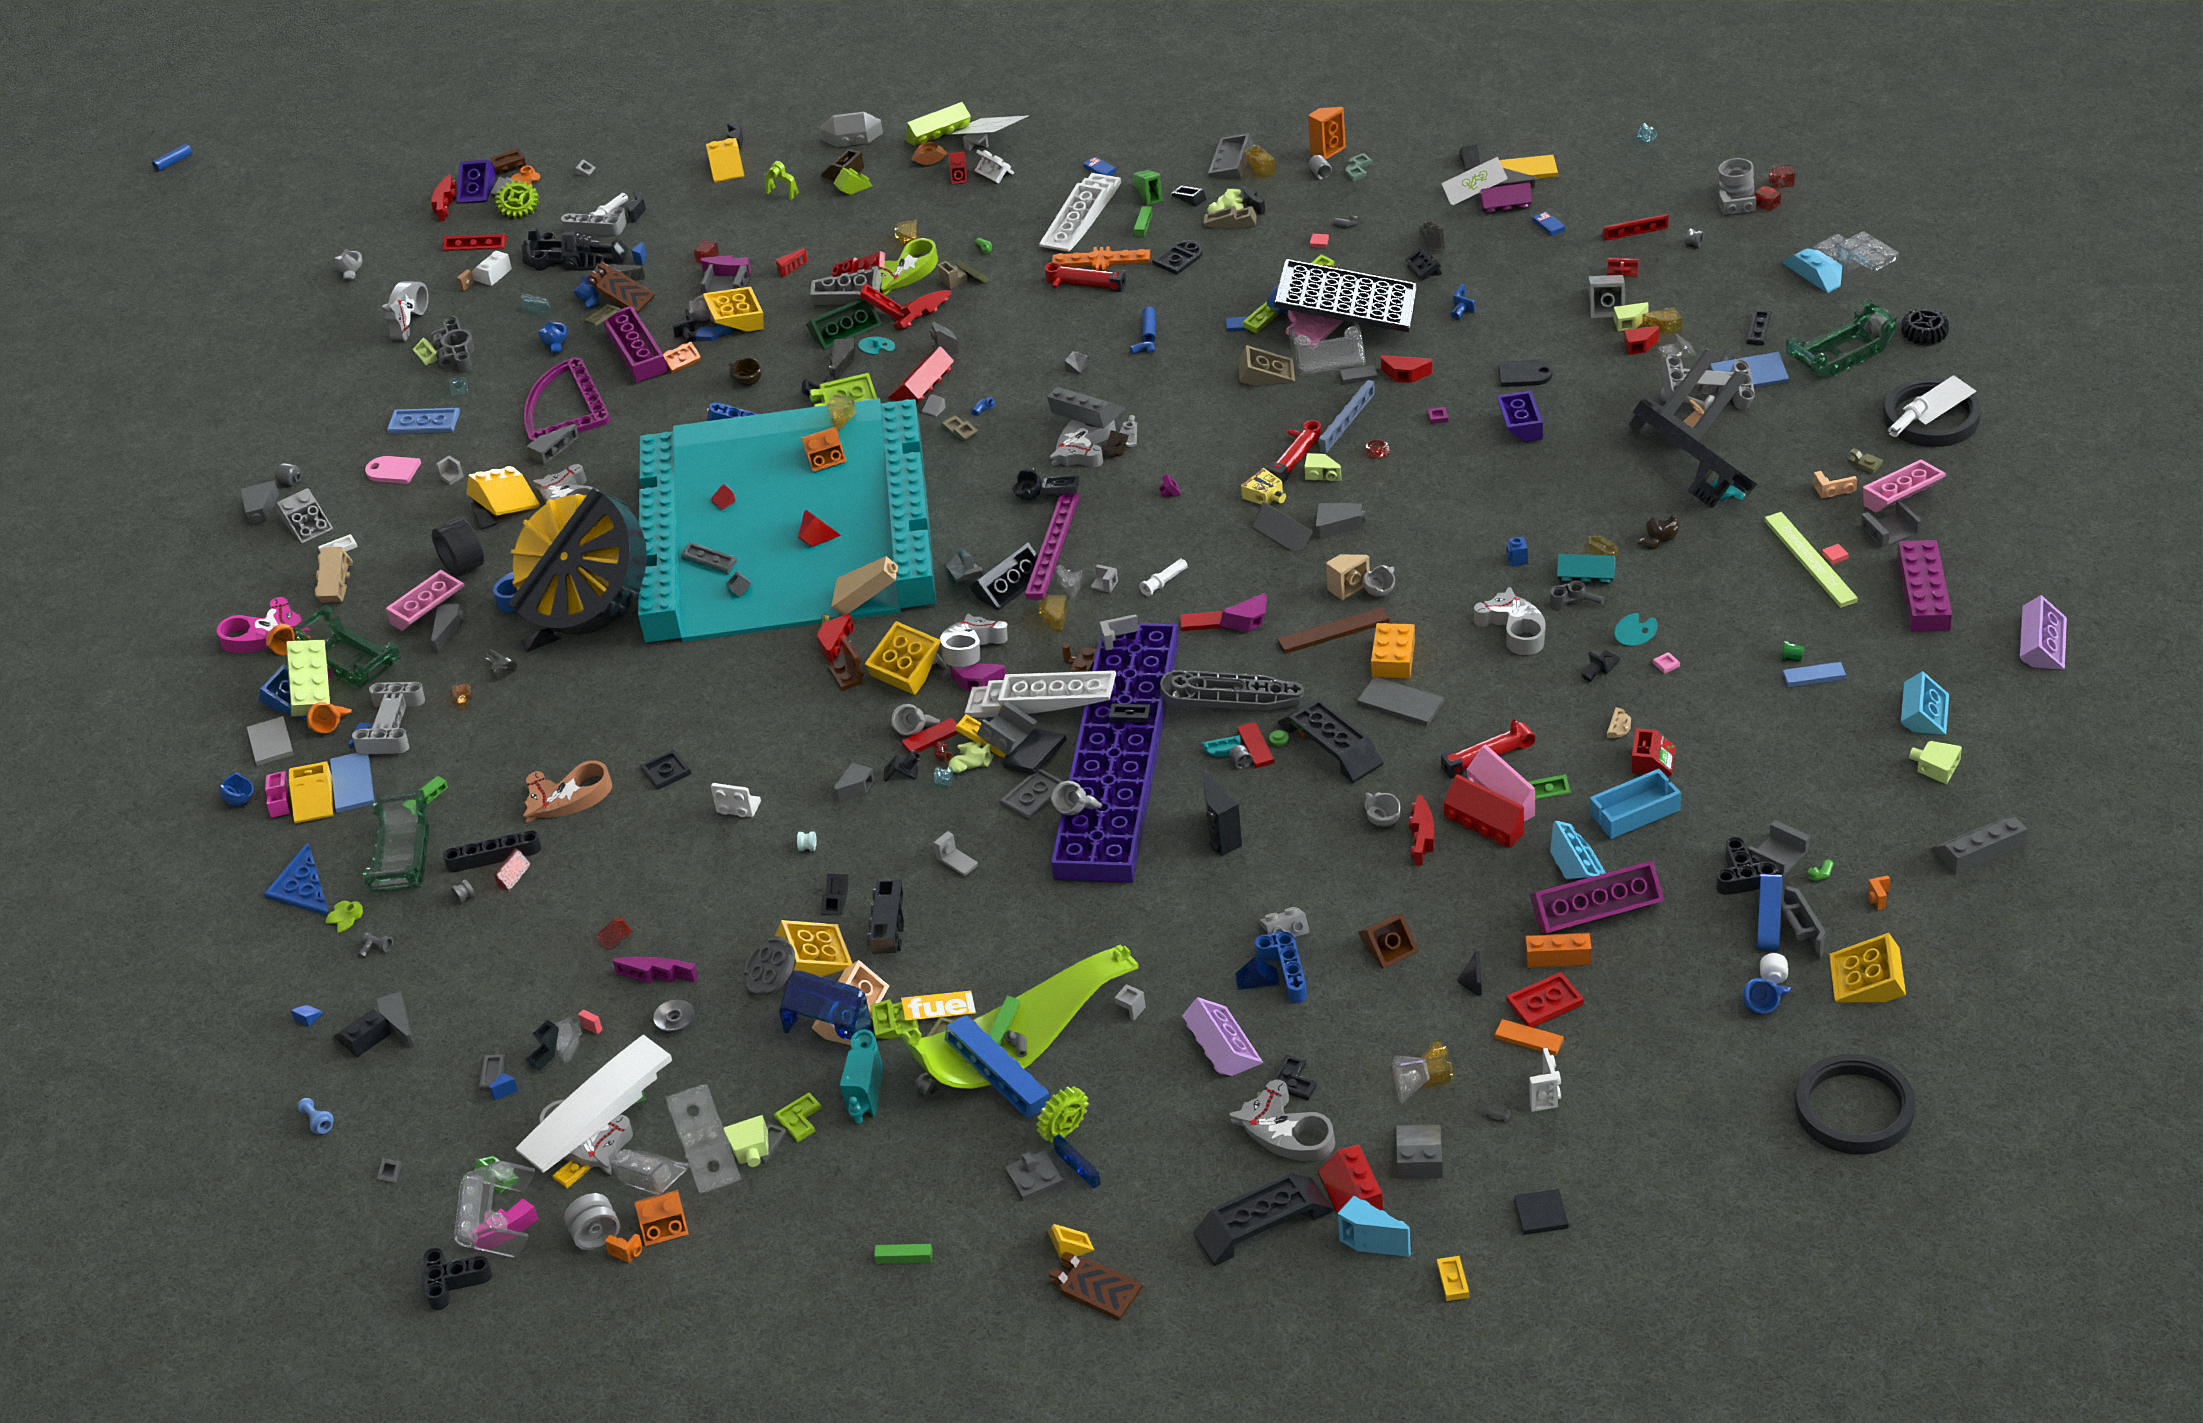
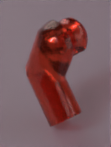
M937 742L934 746L935 757L949 761L952 758V754L950 751H947V748L945 749V746H948L947 743Z

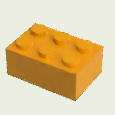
M1376 624L1371 658L1372 677L1410 678L1415 645V625Z

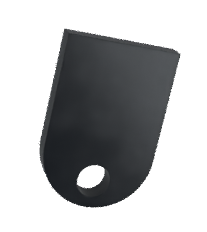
M1191 240L1177 242L1152 260L1153 265L1178 275L1201 258L1203 254L1202 246L1198 242Z
M1544 361L1499 362L1501 387L1542 385L1550 381L1553 376L1551 365Z

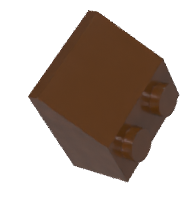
M1402 913L1391 915L1358 931L1366 950L1382 968L1419 951Z

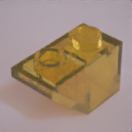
M1259 145L1244 150L1253 172L1264 179L1276 174L1275 158Z
M1675 307L1642 314V328L1659 326V333L1662 334L1682 331V317Z
M835 394L827 403L832 427H836L837 432H839L856 413L854 399Z
M1440 1038L1435 1039L1420 1058V1073L1425 1088L1451 1083V1075H1454L1452 1063L1447 1061L1446 1046L1442 1047Z

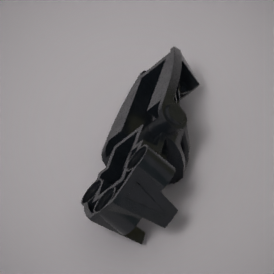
M537 228L528 231V240H524V243L521 245L523 253L522 262L538 271L554 267L555 264H562L565 270L576 271L598 270V265L601 262L610 268L622 266L629 250L618 237L612 243L605 244L594 241L591 236L587 237L580 232H563L562 240L555 239L554 233L551 232L540 236ZM592 253H612L613 258Z

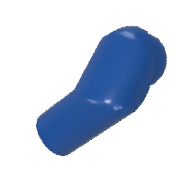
M992 397L980 400L971 410V413L978 416L981 411L993 408L995 400Z

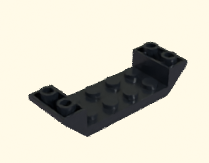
M1320 699L1305 704L1278 721V724L1289 733L1299 729L1340 761L1341 774L1352 783L1383 765V760L1370 737Z
M1289 1173L1212 1208L1193 1234L1214 1266L1235 1257L1233 1245L1307 1211L1315 1220L1332 1212L1333 1207L1312 1178Z

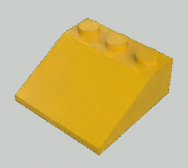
M751 287L703 294L715 323L747 332L764 329L763 311Z
M514 467L492 469L487 472H476V474L468 475L466 494L494 515L523 511L540 506L525 478Z
M896 621L868 658L865 666L872 677L916 695L927 679L941 641Z
M781 920L775 936L789 941L795 951V963L788 978L789 980L810 981L845 970V968L853 964L837 924Z
M1889 933L1829 954L1835 1002H1888L1906 995L1900 948Z

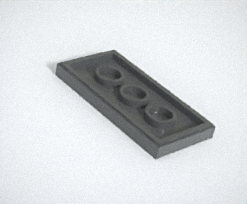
M1375 676L1357 700V704L1425 726L1429 725L1444 703V697Z

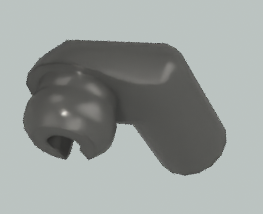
M1350 215L1349 220L1335 218L1333 224L1343 228L1357 225L1358 216Z
M1008 1030L1004 1036L1007 1042L1016 1047L1017 1056H1026V1038L1018 1032Z

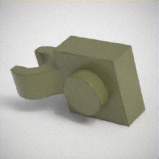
M1853 448L1849 452L1853 456L1848 461L1856 463L1858 469L1874 474L1882 465V459L1867 453L1863 456L1858 449Z

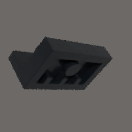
M1421 247L1405 259L1422 280L1434 271L1439 275L1442 274L1439 269L1441 265L1436 259L1432 260L1433 256L1429 251L1424 252Z

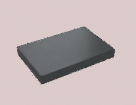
M1040 768L1036 774H1030L1000 800V805L1030 820L1051 802L1053 790L1064 781Z

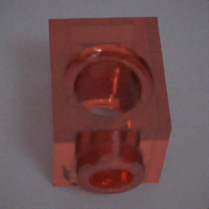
M1792 165L1772 167L1771 174H1769L1770 184L1773 183L1774 188L1794 186L1795 173Z

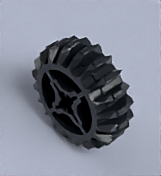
M1915 309L1905 314L1901 322V331L1904 338H1908V341L1913 340L1914 344L1920 342V345L1923 343L1929 345L1930 342L1936 344L1937 341L1941 342L1948 335L1949 320L1946 318V315H1942V312H1937L1936 309Z

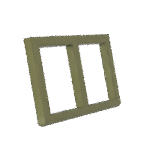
M607 304L586 318L585 321L597 326L620 311V308Z

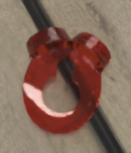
M1375 439L1366 443L1369 458L1376 459L1379 456L1387 457L1390 455V447L1384 440Z

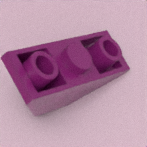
M1263 593L1245 602H1240L1233 607L1226 608L1222 612L1220 625L1246 632L1261 626L1266 612L1267 595Z
M975 663L964 667L949 665L951 677L965 691H971L972 687L987 686L989 681L1004 680L1006 674L1005 665Z

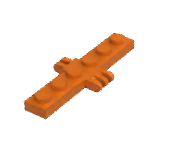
M1108 246L1106 250H1104V247H1100V251H1098L1097 247H1094L1093 252L1055 254L1053 255L1052 262L1059 263L1062 267L1092 266L1096 271H1099V268L1105 271L1106 268H1109V265L1150 263V250L1110 251V246Z

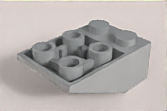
M309 488L277 502L278 514L301 543L333 529Z

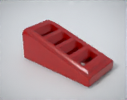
M802 248L776 259L778 272L785 277L806 263V250Z

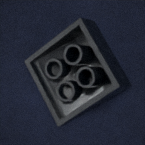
M1205 770L1202 772L1208 831L1211 840L1209 843L1214 852L1218 851L1221 856H1224L1242 846L1239 804Z

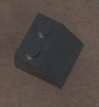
M372 1009L333 1037L358 1058L391 1033L386 1019L375 1009Z

